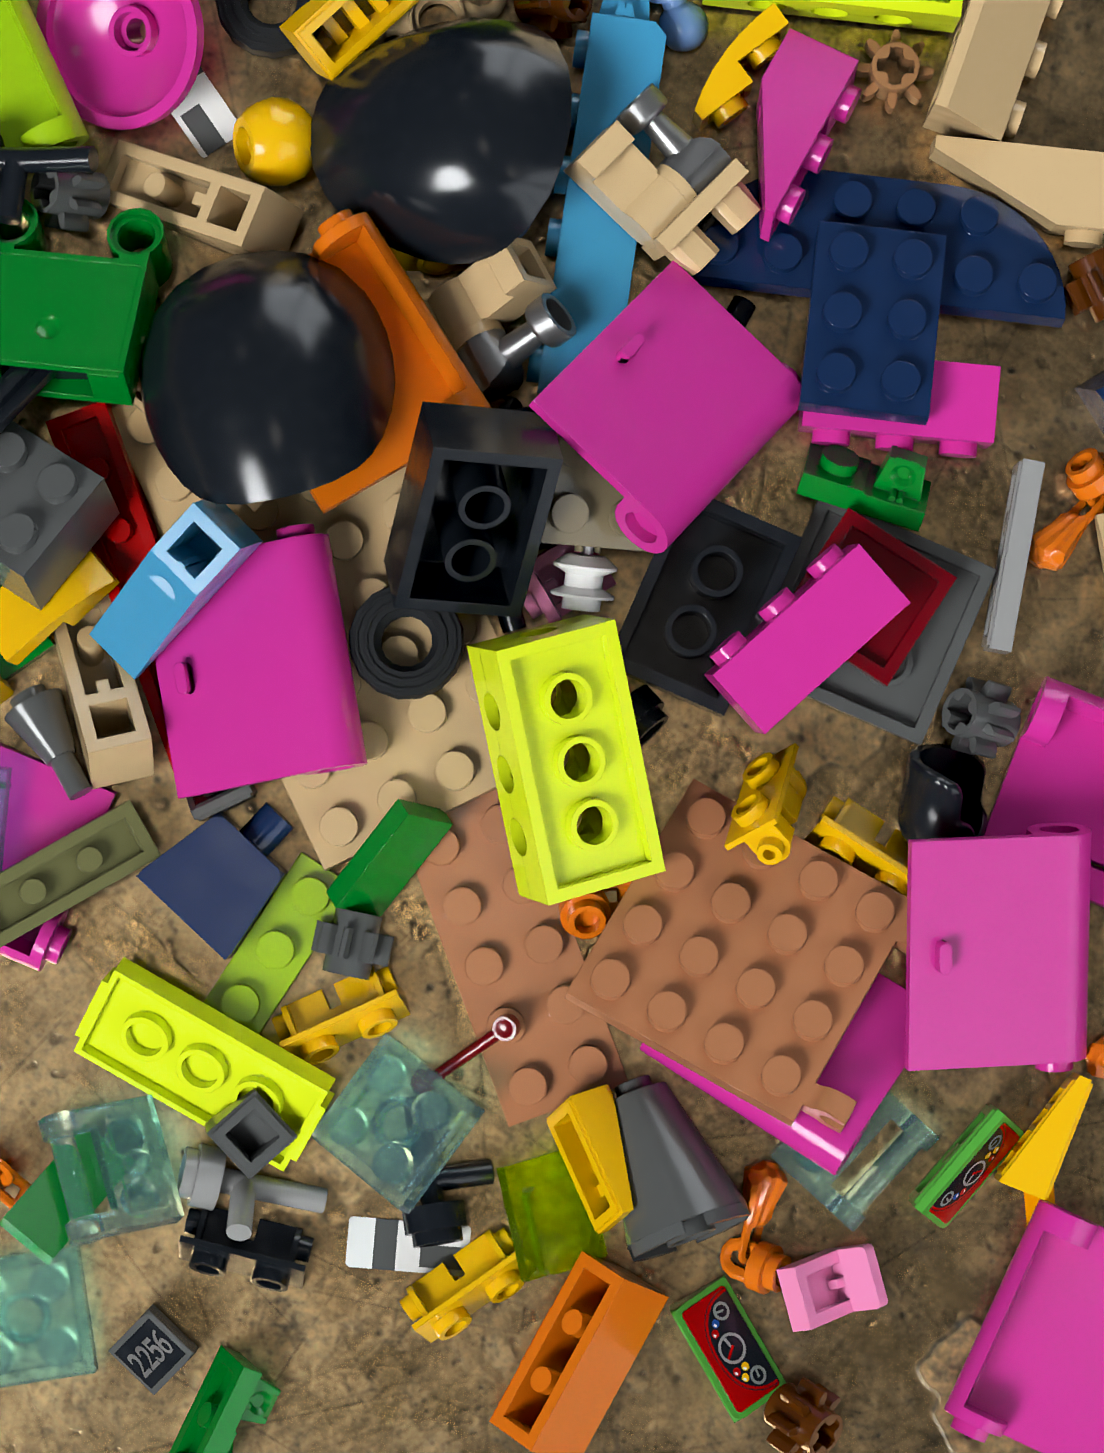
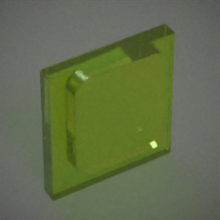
M559 1149L496 1168L522 1282L572 1270L581 1251L600 1259L608 1256L603 1233L598 1235L595 1232Z

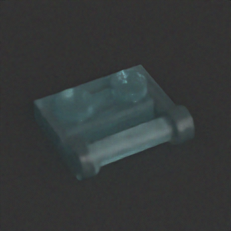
M888 1092L872 1116L859 1143L836 1176L781 1141L769 1155L844 1225L854 1232L866 1219L862 1213L922 1148L928 1152L940 1138L892 1093ZM890 1120L894 1121L903 1132L844 1196L841 1195L831 1184Z
M152 1095L61 1111L47 1115L38 1121L42 1141L50 1143L70 1219V1222L65 1224L69 1245L81 1246L106 1237L175 1224L184 1217L185 1214ZM88 1132L91 1133L111 1211L96 1214L75 1135Z

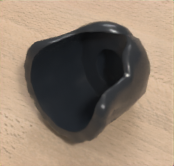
M925 744L912 749L907 757L898 808V824L901 834L908 842V839L984 836L988 823L987 814L981 802L986 775L985 763L976 755L953 750L951 746L944 744Z

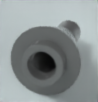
M38 684L18 693L10 701L13 708L6 714L5 721L47 766H52L69 800L78 799L92 790V786L74 755L76 748L62 690L59 688L47 690L43 684Z

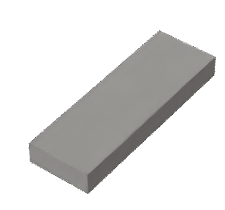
M1023 458L1013 466L995 565L997 571L992 582L981 647H984L983 651L1004 655L1012 652L1045 462Z

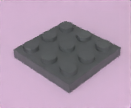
M817 500L801 536L803 539L780 591L788 587L792 593L807 572V566L816 558L847 509ZM858 513L956 576L957 579L888 686L884 687L854 666L844 662L807 697L920 746L997 569L894 524Z

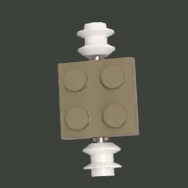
M622 358L619 362L622 364L626 363L627 359ZM556 433L563 456V463L541 543L574 546V551L580 553H566L553 561V565L565 572L564 585L551 589L550 594L563 597L562 608L600 612L601 601L614 600L613 595L602 589L603 578L606 575L617 572V567L605 556L594 555L593 552L601 554L602 548L633 551L645 550L632 543L617 524L615 508L624 497Z

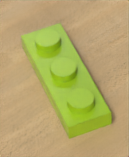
M301 852L203 1003L260 1035L313 953L311 947L317 920L333 922L336 907L326 891L338 877V874L332 870L325 871L321 863Z

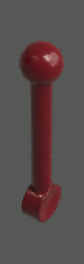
M504 1014L498 1017L493 1023L492 1030L432 1072L423 1071L418 1073L413 1079L412 1086L414 1091L421 1096L432 1095L436 1091L438 1082L499 1040L510 1041L515 1038L521 1029L519 1020L512 1014Z

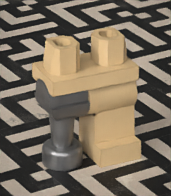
M651 83L617 116L616 121L604 129L563 171L633 239L643 245L641 248L654 261L666 256L671 262H676L690 276H693L700 272L720 251L697 224L710 212L733 235L743 228L761 210V207L749 189L741 182L749 171L736 158L732 160L720 146V143L712 138L698 137L693 139L665 115L662 110L666 107L668 100ZM644 130L665 156V159L655 167L632 143L635 140L632 135H637Z
M516 238L507 248L497 254L474 262L458 277L439 286L430 295L428 301L424 300L492 408L499 407L505 402L503 397L513 390L519 389L524 381L522 363L543 343L551 348L560 347L576 334V326L571 315L563 304L550 294L557 288L533 243L522 238ZM523 266H525V268L529 271L530 275L526 273ZM525 313L527 322L506 334L504 329Z

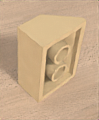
M967 0L922 127L952 137L1001 141L1003 136L1014 139L1027 104L1016 99L1024 76L1031 79L1036 78L1048 45L1047 42L1037 39L1045 16L1056 20L1063 0Z

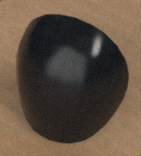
M476 17L446 21L418 28L362 53L337 77L325 84L316 102L311 121L310 149L312 164L326 198L338 212L345 209H350L353 215L367 212L389 247L424 261L449 265L467 264L497 254L507 248L530 227L550 196L562 166L571 128L572 90L568 65L556 40L537 26L522 22Z
M269 250L236 254L200 269L178 284L153 314L141 349V397L146 421L155 445L168 468L185 488L199 498L215 504L243 505L264 502L305 492L333 482L357 469L372 455L384 436L392 412L395 390L394 359L387 331L376 307L365 291L340 268L322 260L319 261L317 258L305 253Z

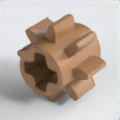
M894 29L889 43L881 47L875 40L869 38L864 45V49L872 61L871 63H858L856 77L867 78L868 86L861 100L866 102L876 96L885 101L887 114H892L897 100L906 97L914 105L919 104L922 95L920 90L914 85V82L931 80L934 74L933 68L920 66L918 57L922 53L925 43L921 41L911 48L909 45L901 42V35L897 29ZM889 59L896 60L898 71L906 73L903 74L897 85L888 83V74L880 71L883 70L886 61Z

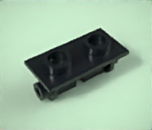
M214 1208L213 1211L189 1209L184 1233L195 1235V1237L191 1238L181 1235L179 1239V1259L189 1261V1268L201 1274L215 1277L225 1276L226 1271L251 1276V1283L270 1291L285 1292L289 1286L303 1288L306 1265L298 1264L296 1260L308 1263L314 1242L313 1237L302 1235L303 1228L260 1219L254 1241L248 1239L235 1241L226 1234L228 1210Z

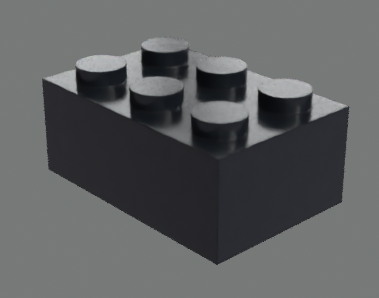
M422 402L384 557L394 608L520 618L563 463V456L556 432L535 412Z
M713 499L664 552L654 553L618 635L626 676L716 716H725L729 702L704 675L715 665V662L709 655L734 632L739 630L746 637L764 621L757 612L780 591L803 538Z

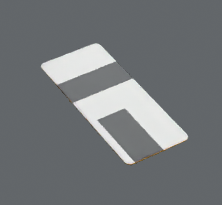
M200 67L190 92L171 114L199 155L206 158L233 139V129L237 119Z
M352 1216L349 1219L346 1265L355 1268L429 1273L438 1265L444 1263L453 1276H464V1271L453 1255L470 1243L471 1228L469 1226L462 1228V1241L438 1246L413 1248L412 1236H405L403 1220Z

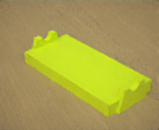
M125 957L101 981L75 1033L80 1039L74 1052L204 1127L205 1123L214 1115L255 1088L298 1136L269 1162L270 1165L283 1172L291 1159L297 1162L335 1096L330 1089L336 1078Z

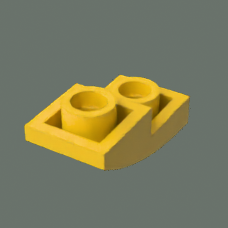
M775 3L759 14L736 37L713 68L694 110L692 122L699 131L712 122L720 129L737 118L749 107L744 98L750 94L753 80L743 67L749 63L754 70H757L770 62L782 43L780 40L786 36L789 26L788 20Z
M92 548L42 610L37 609L2 586L0 588V654L7 662L19 665L63 622L75 626L120 583Z

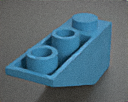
M206 500L193 502L148 552L89 635L133 679H137L258 548L263 540L226 504H215Z

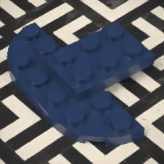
M808 170L799 186L805 189L806 193L790 225L780 221L771 239L767 242L760 238L759 212L733 235L717 220L704 234L720 251L700 272L691 276L700 285L810 298L798 410L926 425L930 413L939 313L1062 328L1065 321L1066 303L1061 275L1052 253L1038 232L1016 211L993 197L965 187L829 170H821L818 174H815ZM758 179L745 184V186L759 204Z

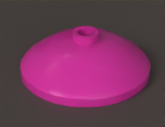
M39 0L36 20L82 119L107 129L126 130L142 128L167 117L183 102L190 92L200 69L204 48V25L198 0ZM142 22H144L146 29L145 40L142 38L140 33V26Z

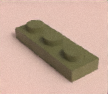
M130 800L125 801L0 872V948L161 856Z

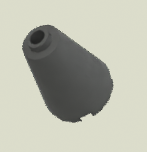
M644 1075L624 1082L614 1088L617 1096L614 1099L634 1207V1210L623 1218L627 1250H629L633 1262L645 1261L678 1251L676 1246L693 1240L699 1243L725 1232L749 1218L748 1215L751 1214L747 1201L666 1082L653 1084L650 1075Z

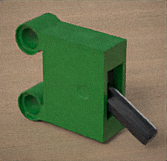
M24 199L20 224L7 225L0 223V433L36 396L133 406L140 377L141 349L154 314L159 287L169 279L173 271V259L165 229L160 218L155 213L143 208H134L119 213L111 220L107 228V241L112 258L49 252L39 215L34 205ZM18 236H22V237H19V238H17V239H15V240H10V239H12V238H15V237H18ZM140 248H147L140 252H133Z

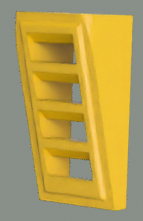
M310 0L291 15L279 28L309 66L318 75L332 81L419 0H389L388 2L386 0H367L375 10L368 17H366L354 0ZM339 9L354 26L347 33L344 32L332 16ZM319 27L323 29L333 42L326 49L323 48L312 34Z
M1072 1072L1064 1080L997 1168V1173L994 1175L997 1181L1043 1200L1046 1197L1049 1198L1093 1087L1091 1079Z
M605 1084L570 1096L546 1118L547 1125L592 1226L598 1235L612 1229L634 1210L614 1098L609 1084Z

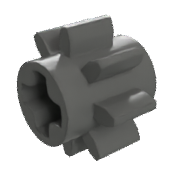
M100 172L35 173L31 181L30 196L32 204L37 211L47 213L44 220L45 227L88 232L89 219L97 220L105 214L110 202V184L107 177Z
M968 677L966 688L956 689L949 694L942 709V727L950 734L955 735L951 743L953 750L994 759L996 758L997 747H1005L1015 740L1021 724V708L1008 701L1012 690L1010 686L991 680L984 681Z
M336 908L333 923L317 920L311 950L326 954L322 970L369 980L373 964L388 967L394 937L380 934L383 917Z

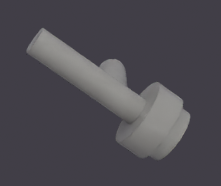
M200 1143L198 1149L187 1146L184 1151L177 1179L176 1197L187 1199V1206L213 1211L219 1193L230 1195L226 1234L232 1240L244 1241L251 1237L255 1200L321 1214L324 1212L328 1195L327 1188L255 1174L249 1180L242 1171L225 1168L226 1154L219 1146Z

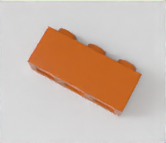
M581 1251L489 1422L534 1453H584L669 1297L627 1269Z

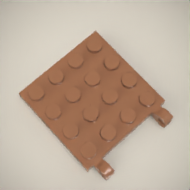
M693 779L659 835L666 871L631 882L566 991L565 999L792 1127L800 1111H803L828 1128L841 1133L857 1102L836 1089L817 1084V1081L893 948L906 954L907 897L794 834L789 856L775 865H766L759 861L757 855L745 842L727 850L724 844L732 821L731 812L737 802Z

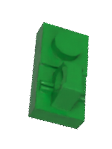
M810 443L796 494L844 509L850 508L857 513L919 532L925 516L931 486L930 481L924 480L928 456L898 448V446H892L883 463L879 466L872 464V460L859 457L849 448L839 445L824 446Z
M221 1345L169 1453H232L233 1441L237 1435L236 1429L240 1420L265 1424L281 1390L271 1381L262 1377L263 1373L240 1352Z

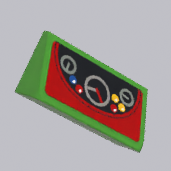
M986 1104L909 1194L910 1199L908 1201L938 1227H947L1003 1162L1024 1134L1023 1131L992 1104L989 1106Z
M725 1275L669 1306L674 1320L734 1423L765 1404L776 1389L786 1384L784 1377Z

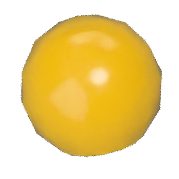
M280 97L266 98L248 106L236 120L233 129L234 154L241 171L249 178L266 186H285L305 177L313 166L310 149L312 116L306 109L289 98Z

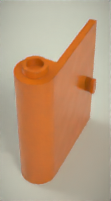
M345 209L332 215L318 227L317 230L321 237L314 243L312 253L308 255L340 268L365 291L376 307L387 331L393 353L395 390L392 412L384 436L372 455L357 469L333 482L309 490L323 514L407 466L423 401L492 408L369 214L362 212L353 215L350 209Z

